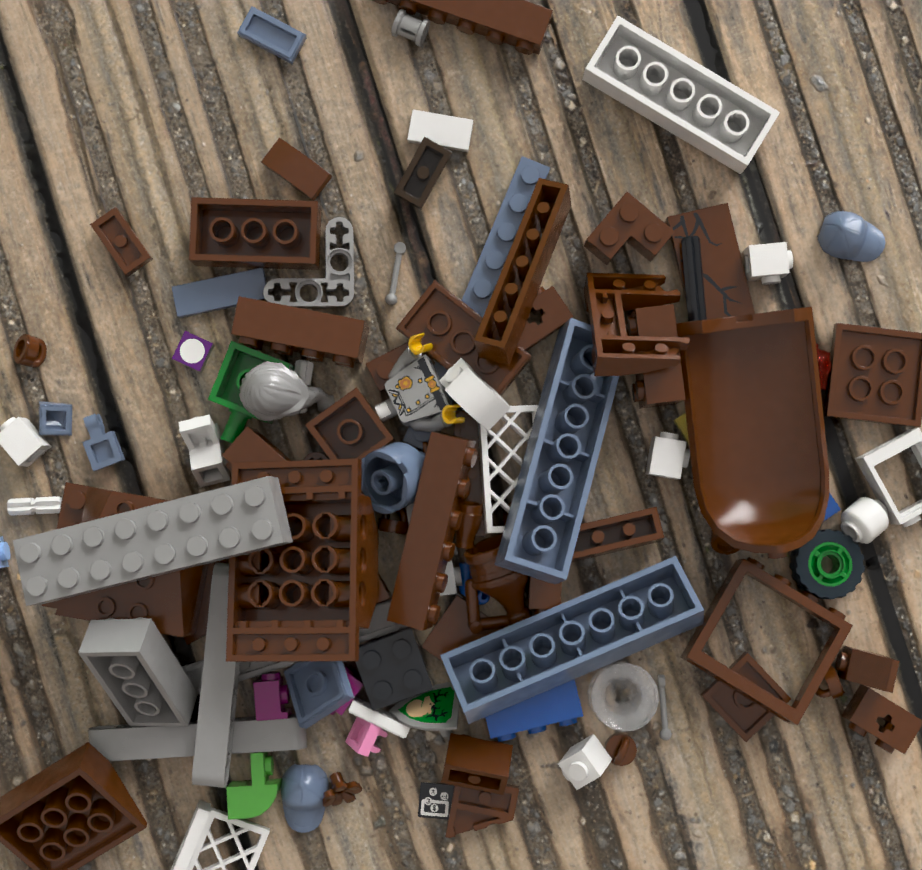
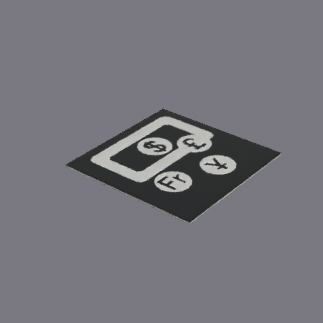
M421 782L418 817L448 820L455 786Z

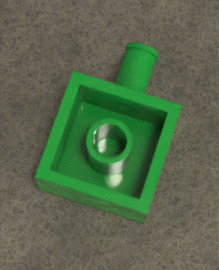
M231 341L208 398L212 402L228 407V411L231 412L220 439L233 443L244 431L248 419L256 418L244 408L239 397V388L246 373L266 361L282 363L293 371L295 367L290 363ZM272 420V421H263V422H266V423L272 425L274 420Z

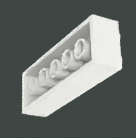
M620 16L616 17L585 68L582 79L739 174L748 166L780 113Z

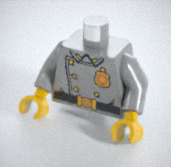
M420 333L410 337L409 346L398 358L388 374L389 380L384 386L390 398L375 405V410L382 422L398 415L402 424L407 427L410 426L414 431L439 432L452 424L464 423L465 417L456 418L455 412L461 406L459 404L452 405L444 386L439 381L440 378L431 359L426 354L422 356V353L432 350L433 345L428 343L422 346L421 338L425 334Z

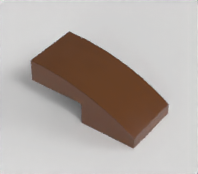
M281 138L276 141L261 161L266 168L286 180L293 188L313 201L332 178L331 174Z

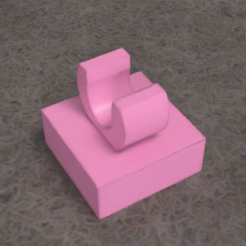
M356 717L345 742L358 754L368 757L370 751L379 753L381 750L374 744L377 736L386 738L388 734L382 728Z

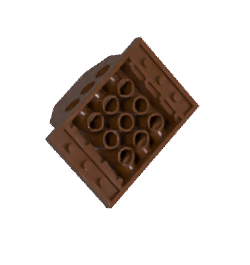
M354 458L232 463L231 485L266 476L278 477L293 543L229 558L226 662L359 661V629H369L378 599L379 533L371 498L361 493L362 460Z
M66 482L57 529L171 500ZM229 558L216 562L229 563ZM216 562L42 604V606L56 608L55 615L87 621L106 620L108 618H151L161 634L186 637L195 633L206 635L212 575Z

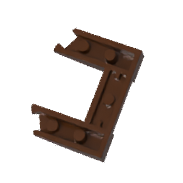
M586 273L584 298L586 312H589L594 376L640 374L679 365L681 356L677 354L679 350L688 349L689 337L627 336L623 311L680 302L681 293L678 289L664 291L660 287L665 283L666 277L664 275Z

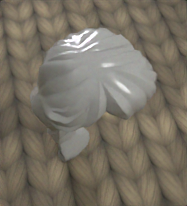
M266 361L252 368L245 374V378L242 379V384L239 388V397L244 408L262 421L296 416L302 409L311 407L314 403H317L318 410L323 412L335 403L333 395L326 394L320 387H307L295 371L288 369L282 363Z

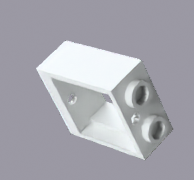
M919 428L909 429L855 458L877 500L886 506L891 525L902 524L903 527H908L921 520L922 499L898 511L874 466L910 447L922 468V432Z

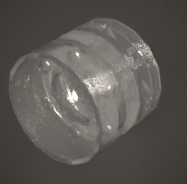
M622 661L614 662L598 669L591 678L587 691L588 703L595 717L609 728L622 732L638 730L648 724L655 715L659 703L658 687L651 674L640 666ZM616 688L621 690L627 688L628 692L625 694L626 702L614 701L617 696L614 692Z

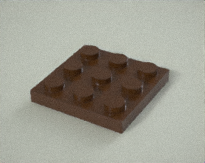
M844 323L834 324L824 417L916 428L921 427L922 333Z

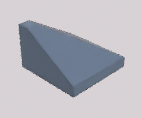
M39 401V435L72 436V404Z

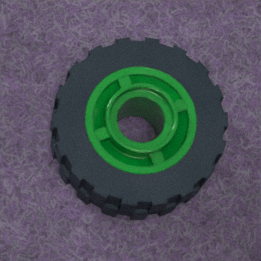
M819 530L813 539L791 552L789 568L792 570L791 576L797 582L800 590L809 592L818 599L842 598L847 596V593L853 592L856 589V585L861 582L862 573L865 571V566H863L864 555L861 554V548L858 543H855L849 535H844L843 532L838 530ZM824 556H828L833 563L829 573L824 572L821 567V561Z

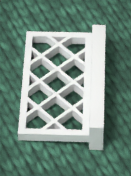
M538 405L510 406L511 408L507 413L514 414L511 418L506 414L501 418L506 423L497 434L491 430L488 431L478 422L485 534L504 532L505 526H493L492 513L499 505L509 513L510 507L503 500L513 488H516L518 477L513 481L501 468L511 457L522 466L523 459L515 452L525 441L528 443L532 430L531 427L525 433L513 421L520 413H532L533 423ZM508 426L522 437L513 449L499 438ZM487 435H488L490 438H492V439L489 441V443H488V441H487ZM494 442L508 453L498 466L488 456V449ZM489 466L494 470L491 474L489 472ZM496 474H499L510 485L500 497L490 488V481ZM491 498L496 501L493 505L491 504Z
M199 800L171 870H193L194 866H196L197 870H216L220 867L222 870H227V864L243 858L246 870H254L269 835L270 828L245 819L228 820V813L211 807L210 803ZM217 818L227 822L231 832L214 840L210 830L213 819ZM233 825L239 826L241 828L235 830ZM249 830L261 834L256 845L246 850L243 849L238 835ZM208 835L210 842L204 844L206 836ZM234 838L240 852L223 860L217 845ZM213 847L219 862L202 869L198 860L199 853ZM253 853L250 861H248L247 855Z

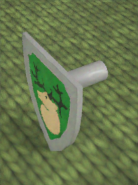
M446 682L436 684L429 691L398 702L389 710V713L400 723L411 728L425 731H440L441 736L448 737L453 733V729H457L460 703L452 683Z

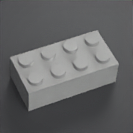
M139 617L136 619L108 618L106 620H90L78 653L129 726H188L198 692L152 619Z

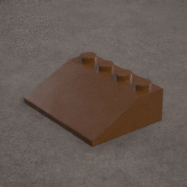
M89 742L0 797V842L32 870H77L147 827L145 818L110 761Z

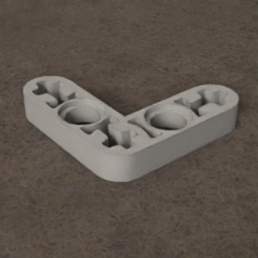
M336 217L331 219L326 225L325 278L271 279L264 286V300L266 302L308 309H340L348 306L354 296V237L350 221L342 217ZM336 225H341L342 230L347 231L348 234H344L342 237V247L348 245L349 250L344 248L330 250V245L336 247V235L330 233V231L335 230ZM343 255L346 257L348 267L344 271L334 270L330 263L333 256ZM278 285L281 291L291 292L290 285H296L294 294L296 302H290L291 295H283L280 301H274V296L268 295V291H273L274 286ZM311 285L315 287L318 296L314 301L306 302L302 300L299 292L303 286ZM321 285H327L326 292H334L337 286H342L343 291L348 292V296H344L342 302L337 301L336 296H326L327 302H321L323 295Z

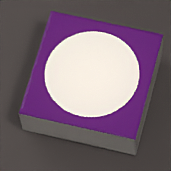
M184 331L172 359L202 372L215 344Z

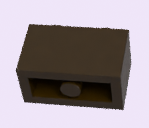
M424 137L394 191V195L422 210L452 152Z

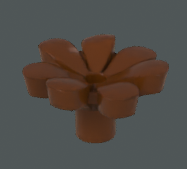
M341 772L333 773L329 777L332 788L323 793V806L328 807L331 804L332 806L340 805L343 799L346 803H351L356 800L354 794L360 793L362 787L356 781L344 782Z

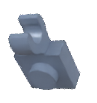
M93 414L83 418L91 439L82 443L93 471L124 461L125 458L115 431L105 433L104 423L100 414Z

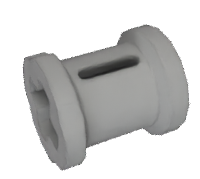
M400 9L392 26V36L397 37L400 35L415 41V45L421 47L428 34L430 20L425 18L422 21L407 15L406 10Z

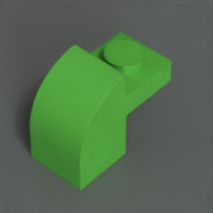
M268 752L250 753L252 780L231 781L226 787L228 820L259 816L272 805L278 796L282 778L269 779V776L274 773L273 756H268Z

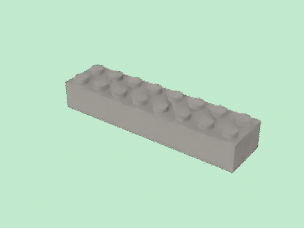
M272 476L13 540L26 606L46 604L293 543L279 479Z

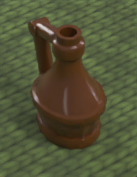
M503 533L481 540L474 544L472 549H467L463 553V559L469 565L470 579L465 581L467 626L474 634L485 630L504 628L531 617L530 610L524 603L525 585L529 576L495 565ZM478 590L499 602L507 612L506 615L480 618Z

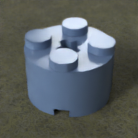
M395 442L372 451L361 459V491H363L364 495L371 498L374 511L390 514L415 502L425 453L419 452L407 443Z

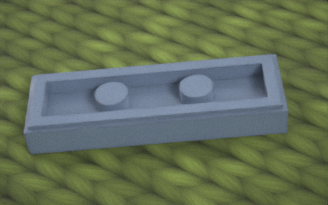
M263 267L172 286L177 317L184 318L237 306L239 296L264 301L263 290L267 281Z

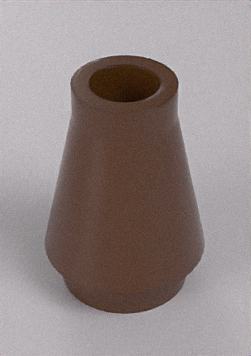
M467 500L461 503L460 511L463 513V518L459 530H455L456 547L462 549L473 548L474 540L484 515L483 511H481L482 504Z

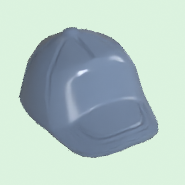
M836 211L830 213L824 218L820 233L817 236L822 250L840 259L869 262L878 258L885 248L883 233L865 221L862 216L853 212Z
M294 764L286 770L281 781V798L286 821L293 830L301 833L316 829L324 816L325 807L323 806L322 799L324 798L323 793L329 790L327 774L316 764Z

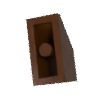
M844 646L843 652H839L837 656L836 670L840 678L893 693L900 661L881 654Z

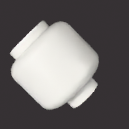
M860 497L842 512L841 530L844 535L852 537L855 543L869 544L888 528V510L877 499Z

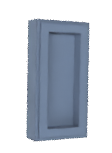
M251 6L237 32L239 37L293 64L307 39L306 34Z

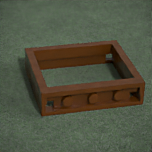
M750 557L747 560L744 558L736 560L706 611L703 624L697 627L681 658L786 723L798 725L853 625L844 620L846 616L842 612L832 607H829L827 610L817 604L819 599L809 592L802 590L799 593L791 588L792 583L788 579L778 574L772 576L763 570L765 566ZM745 574L834 628L791 706L702 652Z

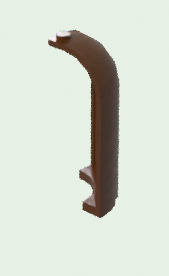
M812 306L753 314L754 320H752V314L676 323L678 337L690 338L688 349L680 350L686 398L684 403L693 483L700 512L713 532L733 548L752 553H768V558L770 559L785 558L788 556L789 551L802 547L815 537L824 521L829 500V463Z

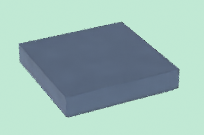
M343 661L297 662L284 671L299 727L309 728L354 698Z

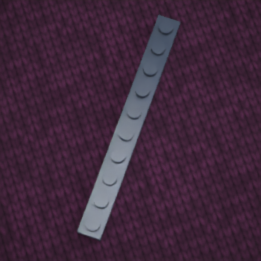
M523 156L520 159L461 300L482 317L485 314L539 178L546 179L550 171V167ZM437 361L435 362L434 367L441 379L448 370ZM448 394V397H449L451 403L453 404V401H454V400H453L452 397ZM409 426L403 442L423 450V442H428L431 432L414 431Z

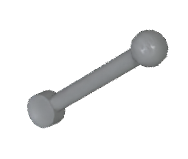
M397 242L394 245L396 256L389 294L385 298L388 305H395L397 303L395 293L402 255L406 252V246L403 242Z
M661 674L657 675L662 730L659 735L662 740L667 741L672 737V732L668 729L665 676Z

